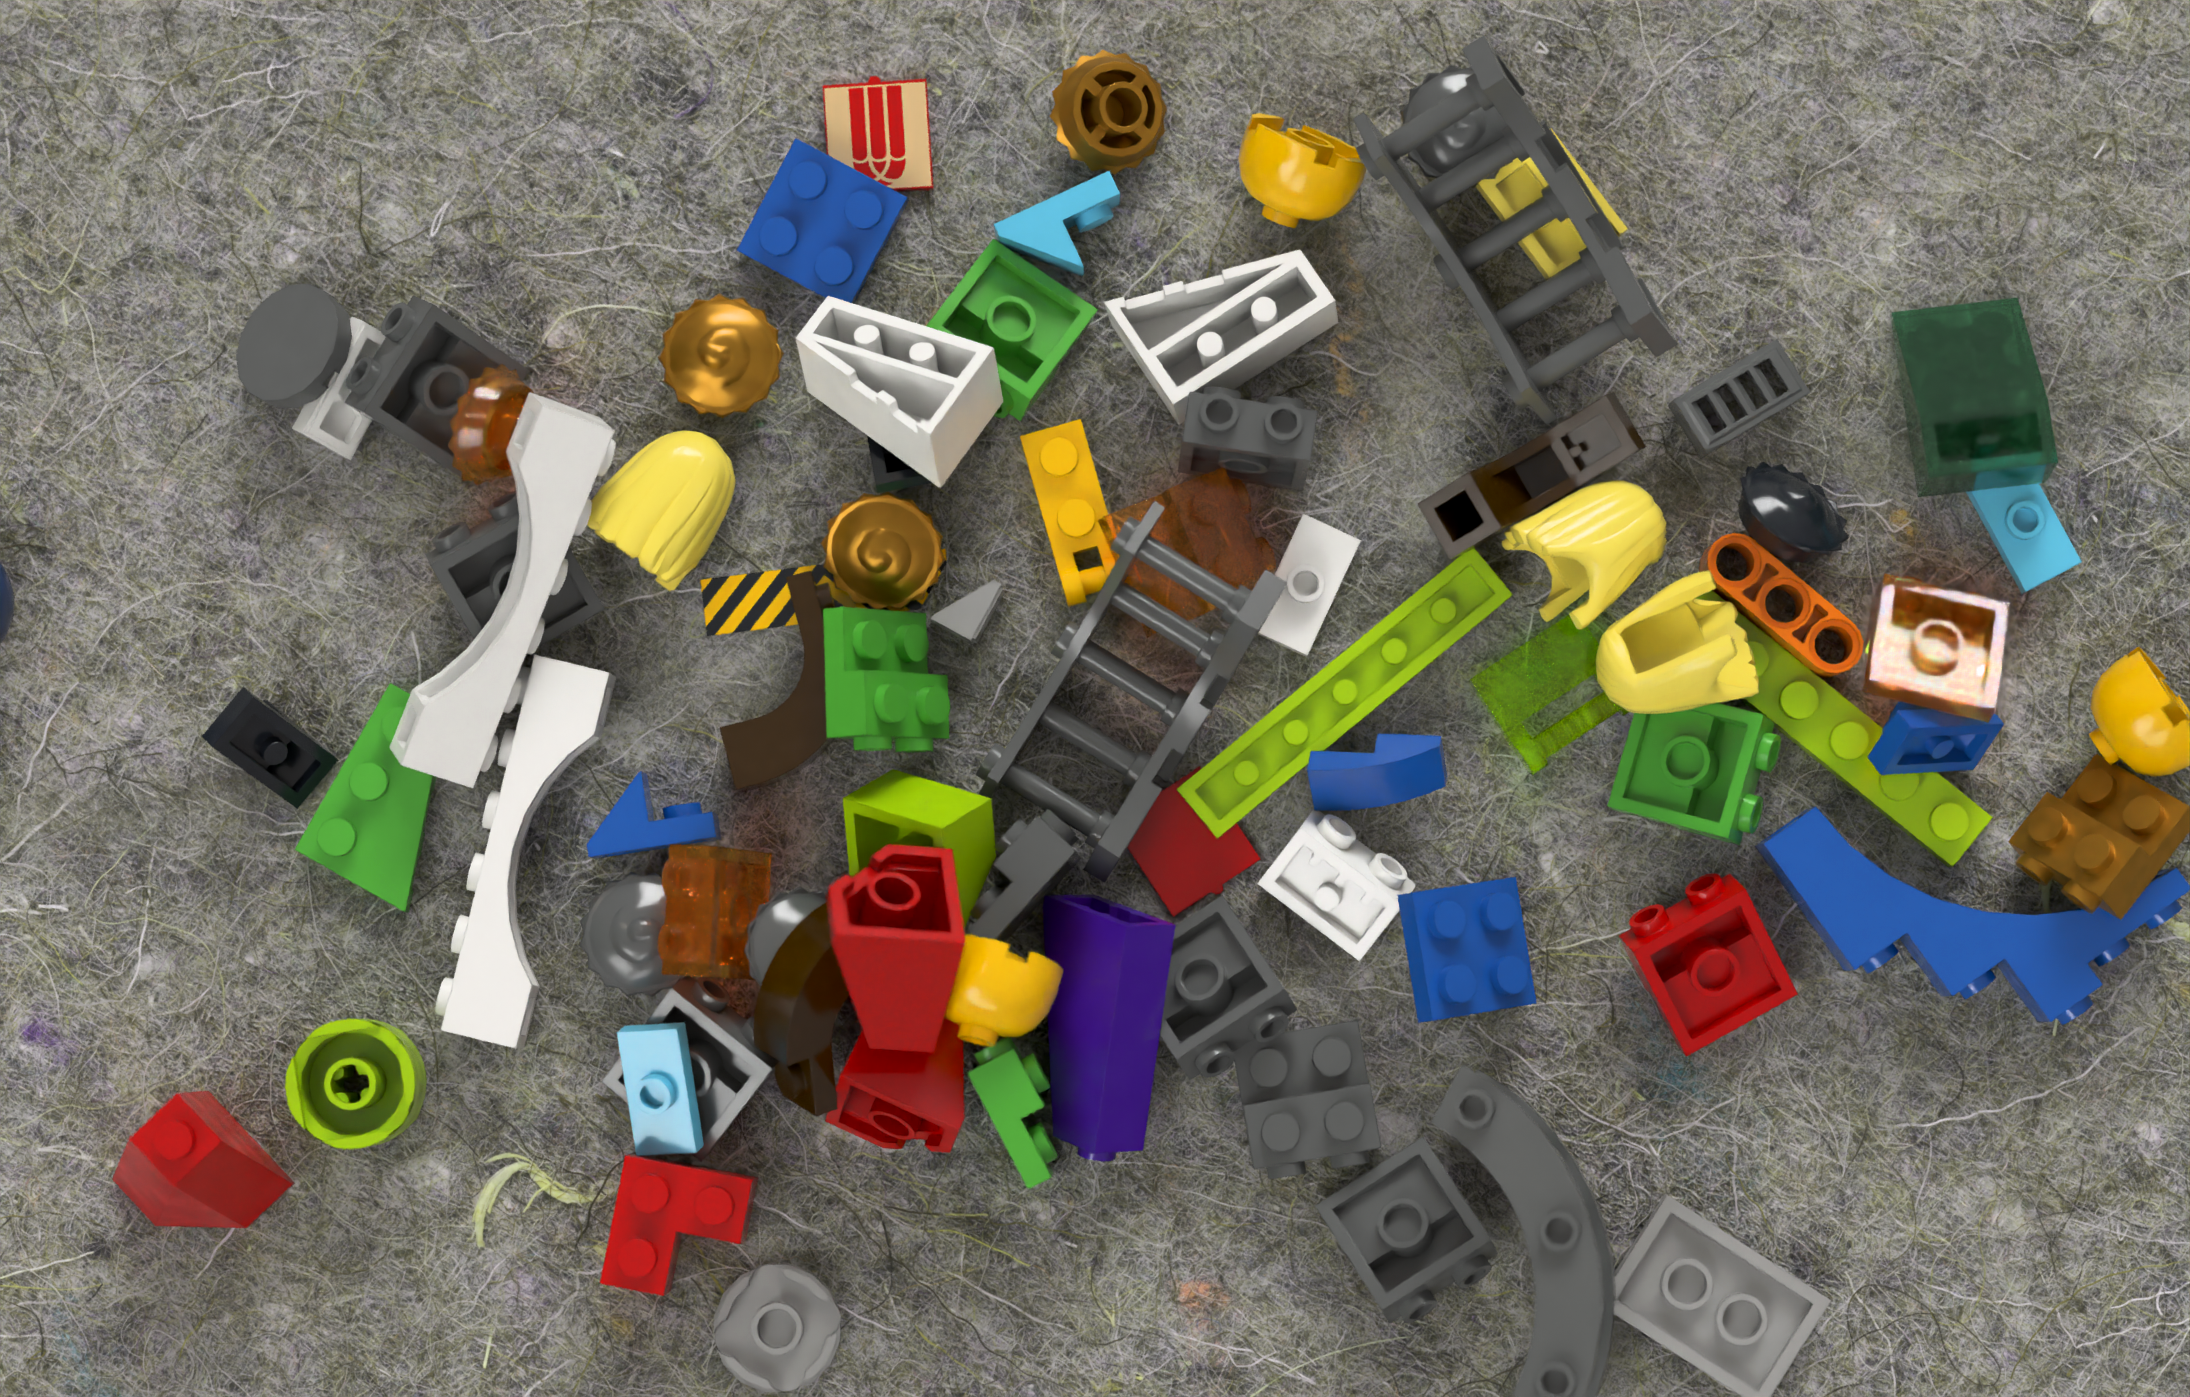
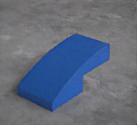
M1378 733L1374 753L1311 751L1307 767L1315 811H1343L1386 806L1429 794L1445 787L1447 782L1441 736Z

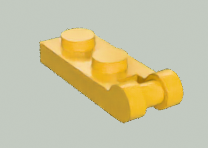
M1078 419L1020 436L1068 607L1087 602L1086 595L1100 592L1119 557L1117 553L1110 550L1115 536L1082 421ZM1097 548L1102 565L1078 571L1074 555Z

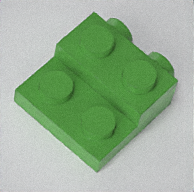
M993 238L926 327L994 347L1003 396V403L994 414V417L1005 418L1009 413L1021 422L1053 379L1061 362L1091 324L1098 309Z
M852 607L823 609L827 738L853 739V751L892 750V741H895L896 753L933 752V740L949 739L950 700L948 696V675L928 674L927 652L929 641L926 613Z
M1720 703L1673 713H1634L1607 806L1615 811L1672 825L1679 830L1740 846L1743 832L1753 834L1761 819L1763 798L1754 795L1761 770L1771 772L1779 756L1781 738L1780 735L1772 733L1775 723L1764 714Z
M1006 1037L997 1042L995 1047H987L974 1054L979 1067L967 1074L1026 1187L1030 1189L1052 1177L1053 1170L1049 1162L1057 1159L1058 1156L1042 1123L1039 1122L1030 1127L1025 1118L1046 1105L1041 1093L1050 1089L1051 1085L1035 1054L1031 1053L1022 1058L1011 1037Z

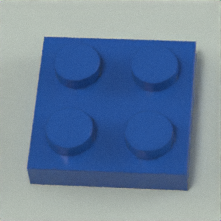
M795 138L737 251L825 298L830 296L855 304L909 198Z
M1516 877L1397 895L1418 1023L1537 1003Z

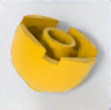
M1261 113L1252 114L1242 139L1238 158L1240 176L1248 193L1265 204L1261 213L1262 216L1280 225L1296 228L1300 218L1320 221L1337 215L1351 203L1367 171L1355 147L1306 125H1303L1302 130L1287 128V131L1284 132L1281 131L1284 118Z
M2140 646L2117 660L2100 676L2092 691L2090 706L2098 728L2089 733V736L2110 765L2121 759L2139 774L2152 777L2170 775L2190 766V710L2181 697L2174 694L2164 681L2166 679L2164 674Z
M965 934L966 945L944 1018L960 1026L958 1032L960 1039L986 1047H995L998 1036L1020 1037L1034 1030L1051 1009L1058 992L1063 969L1054 961L1031 951L1029 952L1027 963H1025L1026 960L1023 957L1008 951L1010 944Z

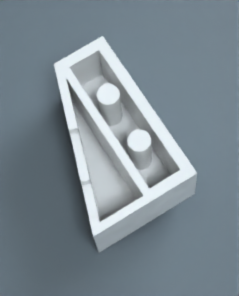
M1300 249L1222 270L1221 275L1184 285L1183 281L1163 286L1164 290L1128 300H1124V297L1104 302L1112 327L1178 425L1183 423L1186 418L1189 391L1202 393L1203 388L1211 386L1234 390L1338 323L1335 299Z
M827 296L795 338L807 392L940 489L1003 403L994 347L830 296Z

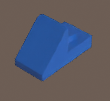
M1916 676L1891 712L1889 720L1883 727L1881 737L1867 758L1880 775L1974 770L2004 723L1998 715L1926 677Z
M640 771L587 843L588 856L600 859L721 840L718 814L714 812L702 813L701 803L695 802L662 808L664 819L654 821L648 776Z

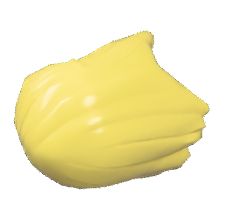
M683 430L666 434L636 453L601 486L591 500L592 509L587 526L595 530V534L606 543H615V546L630 558L638 557L640 566L650 574L657 575L655 581L668 591L675 590L684 577L697 566L701 558L706 554L727 513L736 483L732 461L716 440L703 433Z
M1608 480L1584 487L1544 510L1512 525L1510 529L1504 532L1507 538L1502 541V546L1505 550H1527L1537 554L1544 560L1551 574L1552 587L1548 598L1538 610L1546 622L1552 620L1589 590V599L1569 613L1575 627L1582 630L1616 601L1647 566L1655 564L1662 558L1667 541L1665 538L1667 533L1666 521L1661 509L1654 502L1653 497L1640 486L1624 480Z
M1711 571L1694 573L1670 584L1632 612L1610 625L1605 633H1603L1596 654L1597 682L1612 702L1632 713L1662 714L1742 699L1759 693V678L1754 666L1756 663L1749 644H1747L1746 631L1735 622L1738 616L1735 605L1730 601L1695 599L1717 588Z

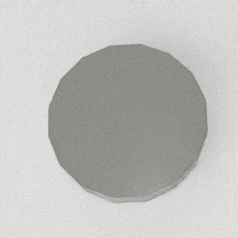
M765 1264L743 1273L723 1293L714 1315L717 1351L723 1365L741 1383L763 1392L792 1391L814 1382L832 1363L841 1341V1312L832 1291L814 1273L793 1264Z

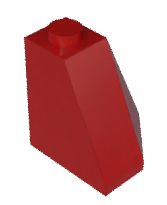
M888 844L871 856L869 866L852 878L845 874L828 887L826 896L832 945L869 1048L934 1053L966 945L953 849Z
M944 1018L934 1053L870 1049L862 1029L836 1086L838 1109L828 1112L825 1122L881 1148L902 1149L906 1140L920 1139L926 1140L925 1146L932 1152L950 1153L964 1121L963 1040L958 1037L960 1026Z
M209 1091L184 1092L173 1096L128 1139L112 1178L155 1226L248 1228L295 1184Z

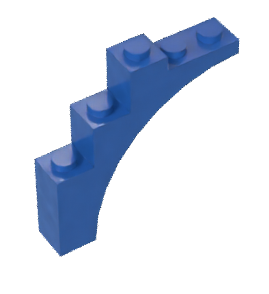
M1817 807L1804 810L1755 845L1758 852L1844 971L1856 970L1860 966L1864 968L1867 974L1876 970L1899 952L1893 943L1900 939L1940 996H1954L1958 992H1960L1964 999L1973 996L1996 979L1991 968L1997 965L2037 1022H2052L2057 1018L2061 1025L2067 1024L2088 1010L2094 1004L2088 995L2103 985L2088 963L2094 960L2097 966L2100 967L2119 956L2130 947V943L2125 936L2144 923L2152 930L2172 918L2182 909L2177 899L2190 891V885L2177 868L2160 870L2121 920L2100 907H2097L2093 914L2081 908L2038 915L1984 912L1936 899L1888 875L1849 845Z

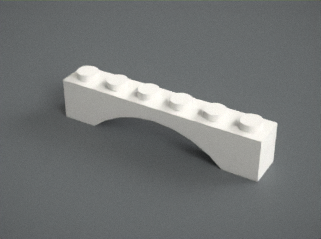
M529 392L506 450L515 480L519 511L517 549L506 589L490 620L469 647L441 672L412 689L390 745L391 751L402 766L470 788L474 787L479 772H486L490 768L497 751L498 737L494 734L503 712L508 714L512 711L519 697L521 678L518 677V673L526 653L532 655L541 642L545 627V621L541 618L548 597L550 594L557 595L565 581L568 571V560L564 557L573 535L580 536L588 523L592 509V502L588 499L596 476L602 477L606 474L614 457L615 441L611 439L614 430L600 417Z
M534 655L531 668L522 666L518 675L521 678V689L516 704L522 705L516 730L507 728L502 738L498 755V766L506 767L501 791L492 790L485 805L482 827L491 829L485 854L476 852L471 862L466 888L467 890L474 891L475 895L469 917L460 915L457 920L451 943V952L460 955L454 979L445 977L442 981L435 1008L436 1015L444 1016L441 1031L512 1048H524L539 990L538 981L526 958L517 922L516 881L521 849L533 815L551 785L576 757L601 739L616 680L614 675L606 671L539 655Z

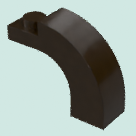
M1612 392L1507 455L1464 474L1417 505L1449 559H1452L1495 538L1510 529L1512 525L1569 496L1646 446L1615 393Z
M811 571L786 577L804 646V665L796 688L787 700L773 711L757 718L719 728L735 789L740 793L782 781L796 774L819 757L835 739L827 738L823 609L836 607L829 583L817 585L815 576Z
M827 902L803 919L776 952L760 987L753 1026L754 1045L779 1061L775 1066V1078L782 1095L815 1117L838 1109L832 1056V1033L837 1015L843 1003L850 995L832 945Z

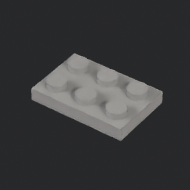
M1666 1194L1659 1201L1614 1273L1616 1285L1614 1315L1741 1397H1771L1831 1302L1830 1299Z

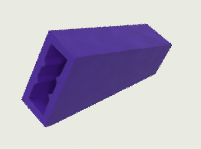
M1094 894L1045 895L1043 903L1045 957L1054 961L1063 969L1057 995L1048 1013L1053 1136L1078 1147L1077 1154L1083 1158L1095 1161H1113L1116 1158V1152L1143 1151L1176 925Z

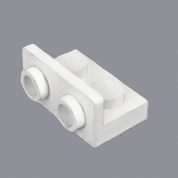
M1314 809L1257 883L1358 961L1362 959L1399 912L1397 895L1411 893L1415 888L1414 882L1407 878L1406 870L1394 858L1383 853H1374L1356 839L1354 830L1339 817L1331 814L1324 815L1322 812L1315 811Z

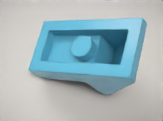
M1107 171L995 223V236L999 243L1014 252L1076 275L1084 276L1083 263L1067 229L1076 225L1079 232H1085L1109 221L1114 217L1111 208L1120 205V192L1110 171Z

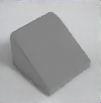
M995 580L988 582L931 616V622L971 645L977 644L1004 596L1002 584Z

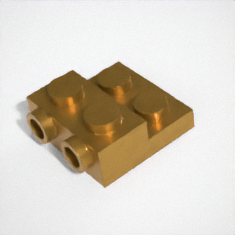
M2095 754L2061 799L2049 792L2045 793L2008 843L2020 855L2015 864L2030 878L2043 886H2047L2051 879L2063 885L2061 892L2081 909L2093 914L2097 907H2100L2121 920L2190 832V806L2118 765H2110L2105 758Z

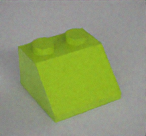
M894 769L843 798L850 877L852 878L869 866L871 856L888 844L953 849L963 926L965 928L970 917V911L978 899L996 857L992 798Z

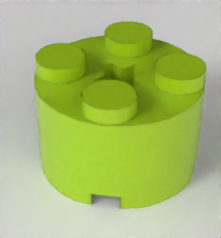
M341 1019L318 1027L299 1046L290 1061L285 1077L286 1098L294 1119L318 1140L340 1149H359L379 1145L403 1133L417 1119L424 1102L427 1085L424 1062L414 1043L402 1030L388 1023L373 1019ZM355 1065L358 1074L368 1075L370 1083L369 1088L361 1090L360 1101L356 1092H346L344 1088V1079L354 1076Z

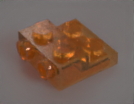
M1224 467L1171 487L1157 496L1105 515L1098 520L1110 549L1127 519L1131 516L1141 522L1155 501L1165 507L1151 537L1234 588L1238 589L1242 584L1253 590L1265 569L1271 573L1276 571V560L1270 544L1262 536L1254 539L1245 515L1251 513L1252 510L1249 493L1239 478L1229 479ZM1110 550L1116 563L1119 555ZM1137 559L1125 580V583L1187 621L1219 610L1216 606ZM1141 623L1147 638L1159 634Z
M1885 573L1871 603L1864 653H1868L1862 692L1989 723L1996 710L2010 603L1990 599L1977 592H1961L1927 584L1915 577H1898Z
M669 844V859L664 864L661 879L662 888L666 895L665 924L660 929L658 936V953L662 960L663 975L755 980L750 976L749 960L744 952L748 941L747 926L756 918L759 905L769 902L772 853L721 846Z

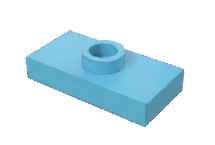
M2021 450L1961 482L2021 594L2082 562Z
M685 1022L628 1025L622 1027L617 1032L636 1156L697 1153L704 1146Z

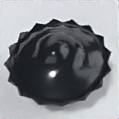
M1761 462L1756 468L1748 466L1746 476L1740 478L1742 492L1738 504L1739 517L1750 537L1776 558H1783L1790 562L1806 563L1824 554L1829 555L1831 551L1842 550L1841 543L1849 539L1848 534L1844 531L1847 520L1838 514L1837 502L1826 498L1822 486L1809 483L1803 472H1790L1783 464L1771 467L1767 463Z

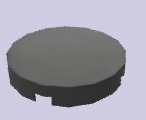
M311 284L288 285L270 294L253 311L240 336L236 354L238 376L248 393L277 409L299 408L318 399L329 388L323 383L330 377L333 371L339 374L347 361L352 339L349 314L343 305L338 303L332 295Z

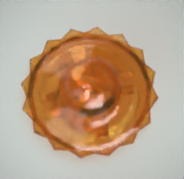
M503 363L496 369L486 367L480 378L469 380L468 392L457 399L458 413L450 421L453 436L448 443V447L454 453L452 467L461 471L462 481H473L476 486L486 481L493 482L495 479L513 476L506 450L529 392L535 394L520 379L516 369L510 371Z

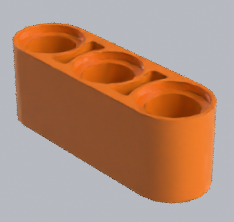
M1731 533L1722 536L1705 549L1700 558L1699 572L1711 571L1717 587L1712 591L1723 600L1732 602L1739 613L1817 676L1822 678L1833 677L1848 671L1857 664L1863 653L1864 642L1861 632L1856 625L1769 551L1758 544L1756 540L1745 534ZM1726 548L1734 549L1743 555L1747 564V571L1743 580L1730 581L1718 572L1716 558L1720 550ZM1774 589L1783 590L1794 599L1796 610L1790 622H1778L1767 613L1765 602L1769 591ZM1820 631H1832L1842 639L1845 647L1844 656L1838 664L1826 663L1817 655L1815 639Z

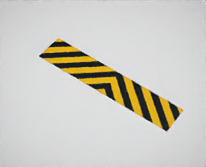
M941 549L945 561L938 569V579L947 565L945 549ZM824 564L700 580L707 636L798 625L786 577L806 571L813 573L817 585L829 583L835 607L874 608L868 603L854 604L848 592L835 588L833 574L823 567ZM935 584L928 587L923 600H911L902 610L891 606L881 610L909 611L921 609Z

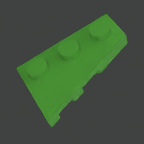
M390 683L294 850L398 909L409 913L414 891L412 886L418 856H421L425 837L424 827L431 792L434 791L436 776L402 766L390 749L391 742L410 697V693Z

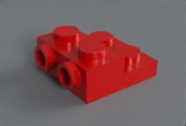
M1716 873L1698 877L1685 888L1687 898L1667 909L1662 905L1656 904L1639 910L1629 920L1631 929L1619 935L1643 986L1652 995L1678 1048L1686 1057L1798 995L1747 890L1731 874L1722 878Z

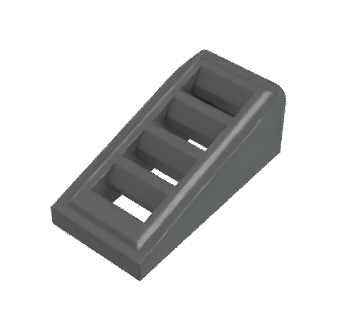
M1778 339L1672 400L1668 407L1698 456L1702 459L1807 396L1810 391ZM1767 360L1770 361L1788 390L1779 397H1777L1759 368V365ZM1746 373L1766 403L1756 409L1738 379ZM1724 386L1728 387L1745 417L1738 421L1734 419L1717 391ZM1704 398L1707 399L1724 426V429L1716 434L1697 405Z

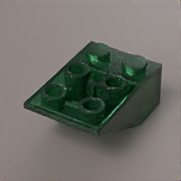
M2018 298L1891 312L1892 331L1918 497L2045 483L2058 464L2049 402Z

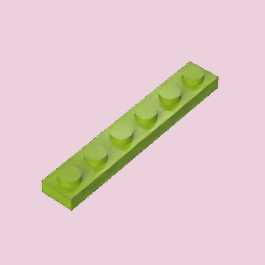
M1475 548L1463 553L1178 787V793L1216 839H1218L1307 766L1311 751H1325L1506 602L1513 594Z
M1712 590L1695 598L1725 601ZM1738 612L1735 622L1747 633V644H1749L1756 663L1754 666L1759 678V693L1742 698L1741 700L1755 712L1764 714L1775 723L1774 727L1944 865L1948 868L1953 867L1993 817L1937 772L1880 775L1867 757L1881 737L1883 728Z

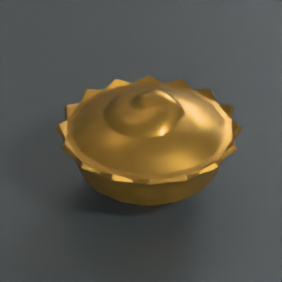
M1101 50L1095 56H1080L1074 67L1063 70L1062 83L1052 91L1055 106L1050 117L1057 125L1056 140L1068 147L1072 160L1085 162L1091 171L1105 169L1115 175L1125 167L1137 168L1144 157L1155 153L1157 141L1165 133L1163 119L1167 107L1161 97V84L1151 77L1146 65L1136 63L1127 53L1114 55L1108 51Z
M719 293L710 300L695 299L688 310L675 313L673 326L662 334L664 348L658 359L665 368L664 382L674 389L678 402L691 405L698 414L713 413L724 418L733 412L747 413L755 402L767 399L770 386L780 378L778 365L784 352L778 344L779 330L768 323L765 310L751 307L744 297L729 299Z
M890 492L880 495L863 493L856 501L842 503L839 514L827 521L828 534L820 543L826 553L823 567L833 574L835 588L848 592L854 604L868 603L878 610L888 606L902 610L911 600H923L928 587L938 583V569L945 561L941 550L943 536L934 527L931 515L920 510L912 499L898 498Z

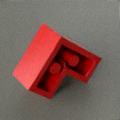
M636 1153L625 1155L600 1284L664 1296L672 1288L682 1233L737 1244L746 1241L758 1177L647 1155L636 1156Z

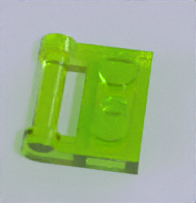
M1567 615L1468 680L1490 716L1532 776L1549 765L1547 758L1617 712L1621 716L1629 713L1626 709L1612 702L1603 690V692L1533 738L1521 723L1589 677L1594 676L1597 681L1596 654L1599 643L1588 627L1582 630L1577 629L1570 615Z

